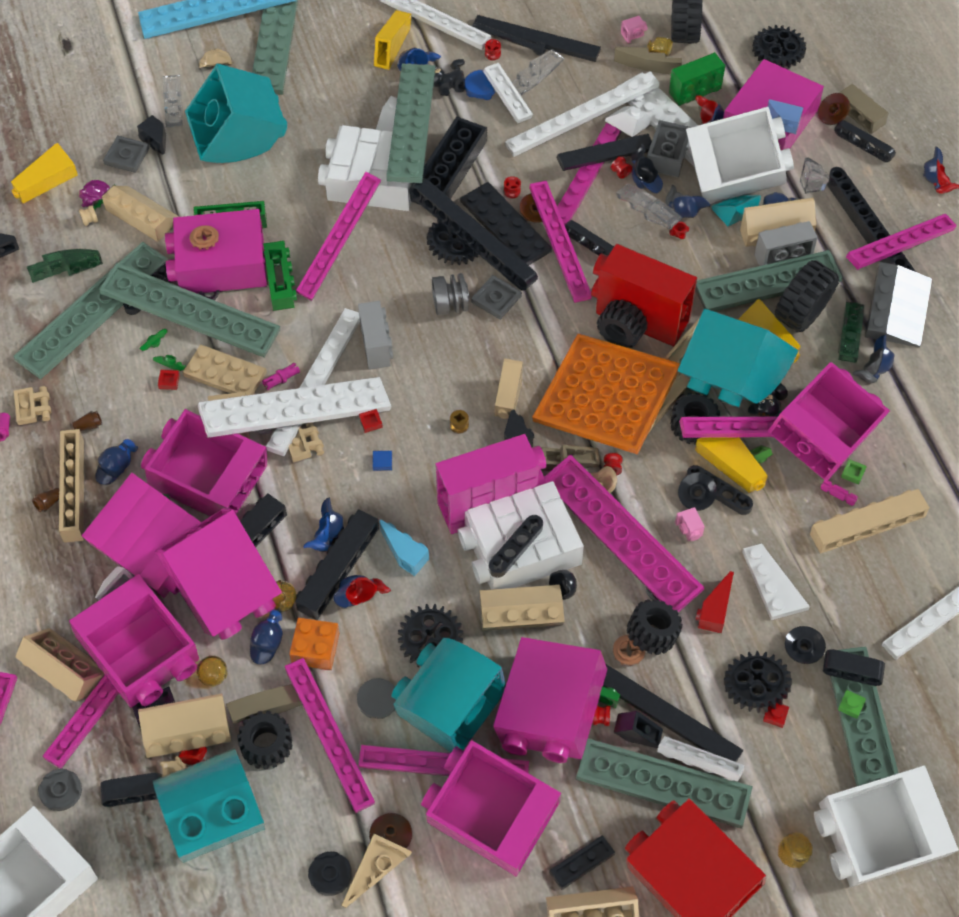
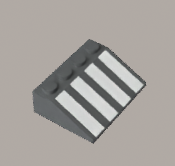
M880 262L876 272L865 337L878 339L882 335H887L888 342L920 347L932 279L899 265Z

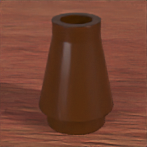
M90 411L72 422L74 430L80 429V431L99 428L102 425V420L98 411Z
M57 487L35 495L32 502L38 512H46L59 500V488Z

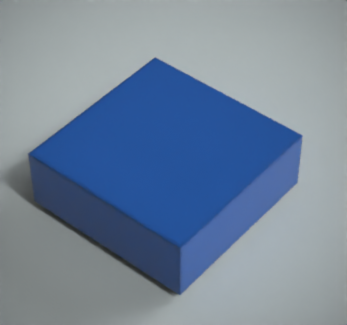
M373 451V471L392 470V451Z

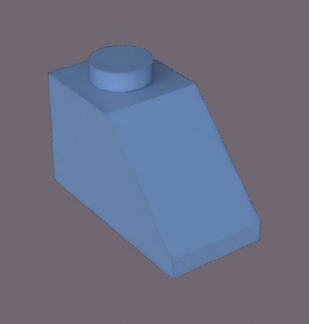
M769 99L768 107L772 119L781 117L785 132L796 134L803 107Z

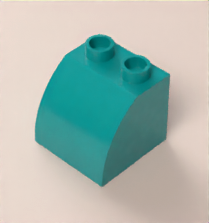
M218 63L185 110L200 160L205 162L230 163L261 155L269 151L278 138H282L285 135L288 126L287 120L283 117L279 106L278 95L275 94L269 77Z
M704 308L678 368V372L690 378L687 388L708 396L711 387L721 390L718 396L719 400L735 407L740 406L742 399L757 404L768 397L781 383L799 350L767 329Z
M443 637L437 647L430 643L422 650L416 662L421 668L412 680L406 676L403 677L395 686L391 697L396 700L393 705L398 716L443 748L452 752L456 746L462 750L465 749L501 700L506 684L501 666L476 650L453 639Z
M235 748L153 781L179 859L183 863L265 830L263 818Z

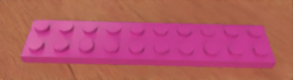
M571 454L544 477L545 484L554 482L563 503L660 602L664 601L666 602L665 604L673 606V610L680 612L704 590V586Z

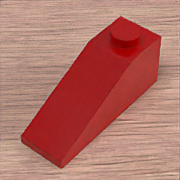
M730 571L703 601L702 609H697L695 620L699 621L698 629L722 634L734 575L733 571Z

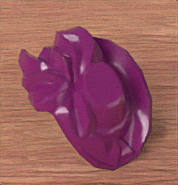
M101 180L87 182L83 189L79 191V197L83 202L81 206L88 207L93 205V202L102 199V196L110 189V186Z

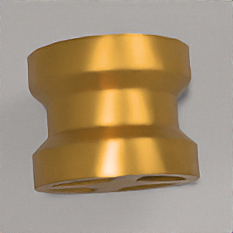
M456 410L451 413L450 428L454 433L461 434L468 430V414L463 410Z

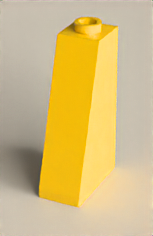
M396 10L376 35L375 67L390 70L410 30L411 13Z
M56 143L11 181L13 186L11 191L16 199L19 198L24 204L78 176L75 164L62 147Z
M760 299L738 319L767 329L797 350H800V344ZM798 351V353H797V355H796V357H795L793 363H795V362L799 359V357H800L799 351Z
M705 437L697 439L696 452L745 491L751 493L754 490L759 491L765 486L768 475L739 437Z

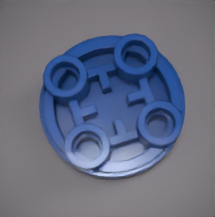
M484 70L473 71L465 78V90L468 97L490 100L492 95L496 93L484 74Z

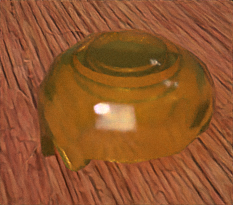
M656 37L653 43L649 40L647 45L648 52L665 53V57L671 54L673 41L664 37Z
M280 579L276 583L282 593L273 598L276 604L275 610L281 613L288 611L293 606L296 599V590L292 584Z
M210 655L203 658L196 669L198 680L205 686L215 687L220 685L227 677V664L218 656Z
M789 833L778 845L780 860L791 868L802 867L812 856L813 845L802 833Z

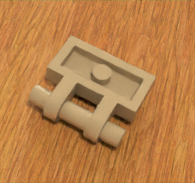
M45 386L40 387L37 393H34L33 387L14 390L16 421L18 425L37 422L38 415H42L43 421L50 420L51 407L48 404L50 396ZM40 401L41 406L36 407L35 402Z
M313 422L307 423V428L302 429L300 426L298 433L289 445L288 450L293 462L310 458V451L312 450L316 451L318 456L324 454L323 442L319 439L318 429L314 426ZM309 437L312 441L307 442L306 438Z

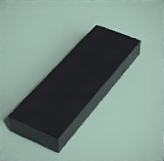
M602 835L550 869L549 873L560 889L563 890L614 856L615 851Z

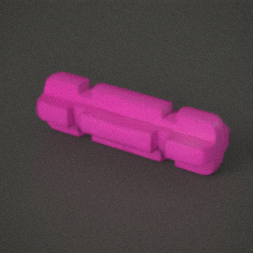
M824 480L821 484V490L829 491L832 496L842 501L846 500V503L854 506L858 499L857 495L849 494V491L836 484L832 485V482L829 480L827 482Z

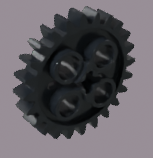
M777 25L774 28L768 26V30L762 28V32L758 31L757 35H755L752 52H755L754 57H758V61L765 59L783 68L784 66L790 68L791 64L796 66L797 62L801 63V59H804L807 48L806 42H804V37H800L801 33L795 34L796 29L790 31V27L784 29L783 25L780 28Z
M438 219L437 223L433 222L432 227H429L426 238L427 245H429L428 250L433 251V256L438 255V260L443 258L444 263H447L449 260L451 265L454 262L460 265L461 261L467 264L468 259L473 262L474 257H479V254Z
M426 604L425 610L418 606L417 613L410 610L411 617L405 615L404 620L407 623L400 622L402 629L398 630V635L402 636L398 638V643H403L400 646V651L406 650L404 657L411 656L410 663H413L415 660L417 661L422 652L419 648L424 644L426 647L430 643L437 647L443 639L440 633L444 631L450 634L449 639L463 643L464 639L460 636L464 634V631L458 630L462 624L461 622L455 623L457 615L451 617V610L445 613L444 606L437 610L436 604H434L432 609ZM426 620H432L434 624L432 626H426L424 622ZM442 623L443 625L436 630L438 624ZM434 633V638L430 637L427 641V635L431 636ZM414 635H419L422 637V639L418 642H415L411 639V637Z
M756 651L755 656L748 652V657L746 658L741 654L740 661L734 658L733 665L729 664L728 671H725V692H728L729 699L733 698L734 705L740 702V709L748 706V712H751L753 708H756L757 713L760 712V708H764L768 712L769 706L775 710L776 703L783 705V699H788V693H791V672L787 671V664L782 665V659L775 661L774 654L770 658L767 657V652L763 656H760L759 651Z

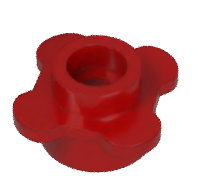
M677 221L673 223V228L669 231V234L679 239H685L689 226L682 221Z

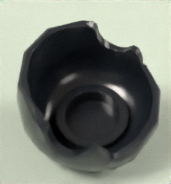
M566 569L551 573L549 585H560L562 600L573 597L577 590V580L574 574Z

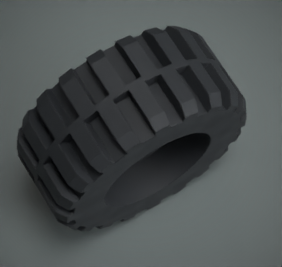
M672 0V42L698 43L700 41L703 0Z
M817 260L809 261L791 280L789 286L780 297V301L775 309L776 318L794 331L804 332L821 314L832 298L839 284L838 274Z

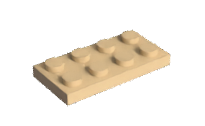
M201 344L183 371L184 377L227 393L245 392L246 396L254 395L267 373L264 367Z

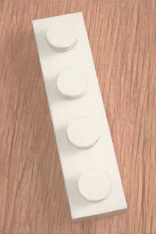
M496 63L485 67L484 74L517 124L531 119L532 112L500 64Z
M666 736L660 742L657 750L658 753L663 754L667 758H675L683 761L686 765H694L708 773L721 775L731 781L738 782L745 766Z

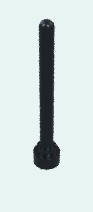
M473 23L474 28L529 48L538 56L543 57L546 52L547 44L542 42L535 44L483 24Z

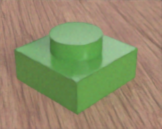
M763 445L750 450L758 463L765 462L768 457L773 455L771 448Z
M848 459L841 478L859 485L867 466Z
M846 690L838 711L857 719L866 698Z

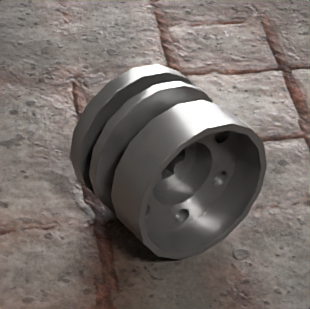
M463 273L457 275L458 282H456L453 274L450 275V283L448 284L444 276L432 277V293L437 315L449 314L450 305H453L456 313L459 312V304H461L463 312L468 311L469 291Z

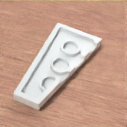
M762 544L743 548L742 553L771 620L809 610L810 606Z

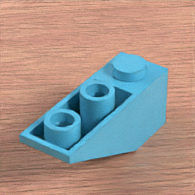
M381 519L380 531L398 565L413 576H416L429 560L428 548L424 544L412 540L411 536L407 533L398 531L392 523H386Z

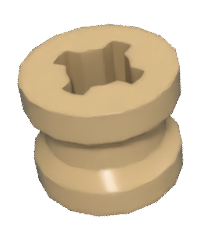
M92 205L88 206L85 210L79 209L84 226L91 222H98Z

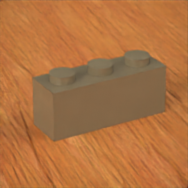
M854 84L839 92L844 94L850 101L848 116L870 134L886 124L889 113Z

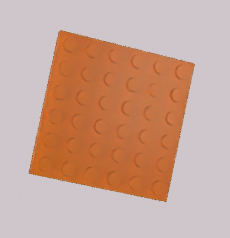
M578 333L532 417L533 422L638 455L679 373L678 368L681 363Z

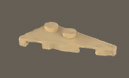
M373 834L341 906L347 908L404 859L410 856L412 851Z

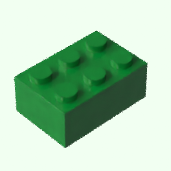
M714 52L672 69L669 85L670 96L678 106L695 100L696 96L704 97L722 89L726 65Z

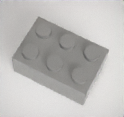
M810 221L782 226L773 230H765L759 232L754 255L759 266L813 254L818 237Z
M380 301L358 304L360 327L368 369L390 367V359H393L391 337H389L388 322H386L385 307L381 308Z

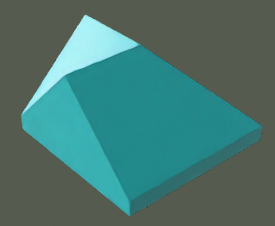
M741 195L723 200L711 207L728 227L742 221L744 208L758 206L761 196Z

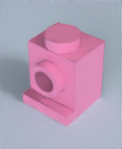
M639 15L624 20L621 23V34L628 44L631 43V40L644 36V31L647 30L646 22Z
M695 507L677 513L675 524L676 526L679 525L681 533L686 535L688 541H695L703 536L705 526Z

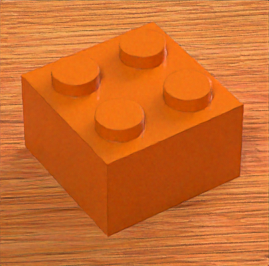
M298 617L289 653L291 663L304 658L308 667L332 670L340 635L338 623Z

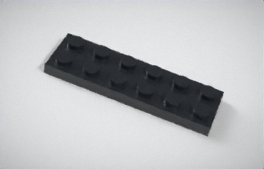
M489 182L460 197V202L485 229L526 264L531 265L552 252V247Z

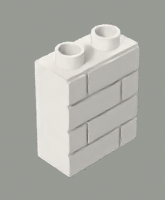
M769 107L686 129L701 194L710 204L784 185L787 183L786 171L794 169L790 149L780 150L778 139L786 137L781 117L772 119Z
M342 125L339 127L336 139L328 138L326 159H330L329 165L321 164L318 173V184L326 186L327 200L347 203L364 173L368 172L381 179V183L367 206L404 211L410 210L411 196L409 188L413 183L387 181L392 132H381L375 129H360L359 127Z
M553 481L534 487V489L513 494L510 497L507 496L492 501L489 504L486 503L465 511V527L458 529V536L464 551L474 549L478 560L472 561V568L479 584L488 582L491 590L516 588L550 576L551 573L558 570H568L582 565L583 543ZM530 515L540 516L543 520V530L503 577L495 578L489 573V562L527 517ZM531 523V528H530V530H529L530 533H531V529L533 528V526H537V527H538V523H535V524H532V523ZM524 535L517 537V541L520 543L528 540ZM512 549L504 552L508 557H513L516 554ZM502 559L499 566L494 565V570L501 569Z
M925 765L829 795L819 802L821 810L814 812V819L819 833L822 837L831 835L837 851L830 854V862L834 874L839 880L847 878L850 887L932 862L958 851Z
M34 806L0 835V917H57L79 895L98 880L93 869Z

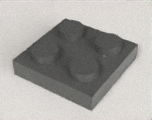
M117 135L103 159L104 165L136 173L150 148L149 143Z
M492 275L471 298V303L501 320L522 297V292Z

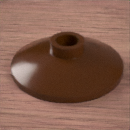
M842 93L828 95L819 106V119L826 125L838 124L849 113V99Z
M532 194L524 196L519 206L522 216L531 222L541 223L542 219Z
M387 813L379 816L372 823L369 831L370 840L373 834H376L406 849L412 840L410 823L405 817L396 813ZM394 829V833L387 834V830Z

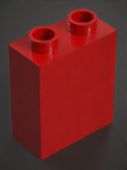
M617 243L609 256L600 254L593 269V274L599 277L596 279L591 291V296L597 298L596 314L601 315L611 301L624 300L625 302H630L638 307L647 319L648 325L644 335L674 347L690 322L697 277Z
M690 798L681 806L675 800L668 803L656 817L662 825L650 836L643 830L640 831L625 846V850L630 854L626 858L628 869L674 917H732L765 885L766 874Z

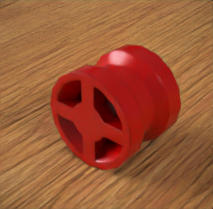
M490 39L485 43V57L488 60H498L501 57V43L496 39Z
M624 157L617 158L611 164V170L616 172L620 179L626 178L633 168L629 163H626Z
M510 176L504 180V195L506 197L514 199L521 194V181L518 177Z
M617 453L606 454L604 456L605 465L603 468L609 466L615 471L616 476L622 473L621 464L623 457Z
M597 705L592 725H610V706L599 707Z

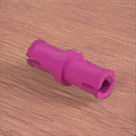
M292 363L282 370H276L275 374L263 379L262 383L267 390H270L280 383H286L287 379L299 374L300 370L296 363Z

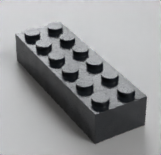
M456 116L425 164L423 178L429 180L451 199L487 143V127ZM411 197V202L419 204Z

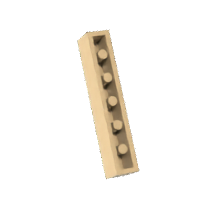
M80 429L60 431L59 533L64 543L84 541L82 537L84 533V440Z
M919 489L907 490L901 495L889 496L884 501L872 502L860 509L854 508L849 513L843 515L837 514L826 521L819 520L813 524L810 536L821 554L925 518L929 506Z

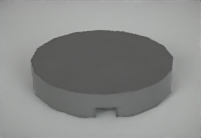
M382 678L366 681L357 693V704L360 711L369 718L383 719L390 716L395 711L393 704L396 700L391 697L395 686Z
M63 768L52 770L44 776L41 785H39V798L44 806L50 810H67L80 799L82 783L73 771L71 772Z

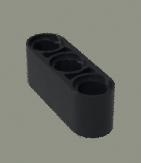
M835 649L826 651L823 672L826 675L871 686L883 684L885 663L883 661Z
M147 773L102 781L100 783L101 805L113 807L158 799L153 781L161 778L162 774Z

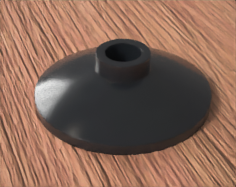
M700 472L689 474L679 485V499L688 509L695 507L697 511L705 510L714 503L717 496V486L714 480L707 474ZM697 490H702L700 496L695 495Z
M799 626L793 628L785 638L784 645L787 654L798 663L813 664L819 661L825 653V640L821 633L812 627ZM801 646H805L807 650L801 649Z

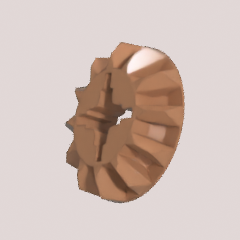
M199 226L191 232L190 243H192L193 247H198L200 250L202 248L208 250L210 246L214 247L215 243L219 242L218 231L211 226ZM203 235L207 238L206 241H203Z
M629 635L619 637L613 645L615 660H618L621 665L632 666L639 664L644 659L645 650H639L640 648L638 646L635 647L633 641L629 640ZM628 644L633 651L630 657L627 652H624Z

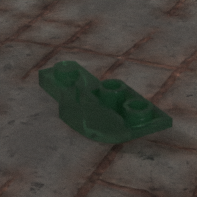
M68 249L42 255L43 261L27 266V270L33 283L65 271L68 272L69 276L78 274L87 269L102 265L103 262L99 250Z
M846 301L839 341L838 360L857 363L864 304Z

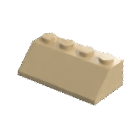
M113 186L102 196L106 211L157 242L165 236V233H168L173 228V218L179 217L129 186Z
M814 198L744 208L740 232L745 247L757 245L759 232L777 229L782 226L810 221L815 231L816 213Z
M560 585L480 590L483 631L563 625L565 622Z
M50 628L24 636L15 656L23 665L31 668L39 677L47 680L54 688L59 689L75 702L88 697L105 675L92 658Z
M222 693L138 710L147 758L231 742L230 725Z
M633 886L546 897L548 917H639L638 898Z

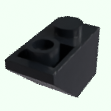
M151 115L137 126L138 137L142 142L149 143L154 151H158L163 155L165 154L166 146L164 123Z
M514 409L511 410L504 431V440L525 434L532 448L533 439L535 438L533 431L525 426L524 419L520 414L518 415Z

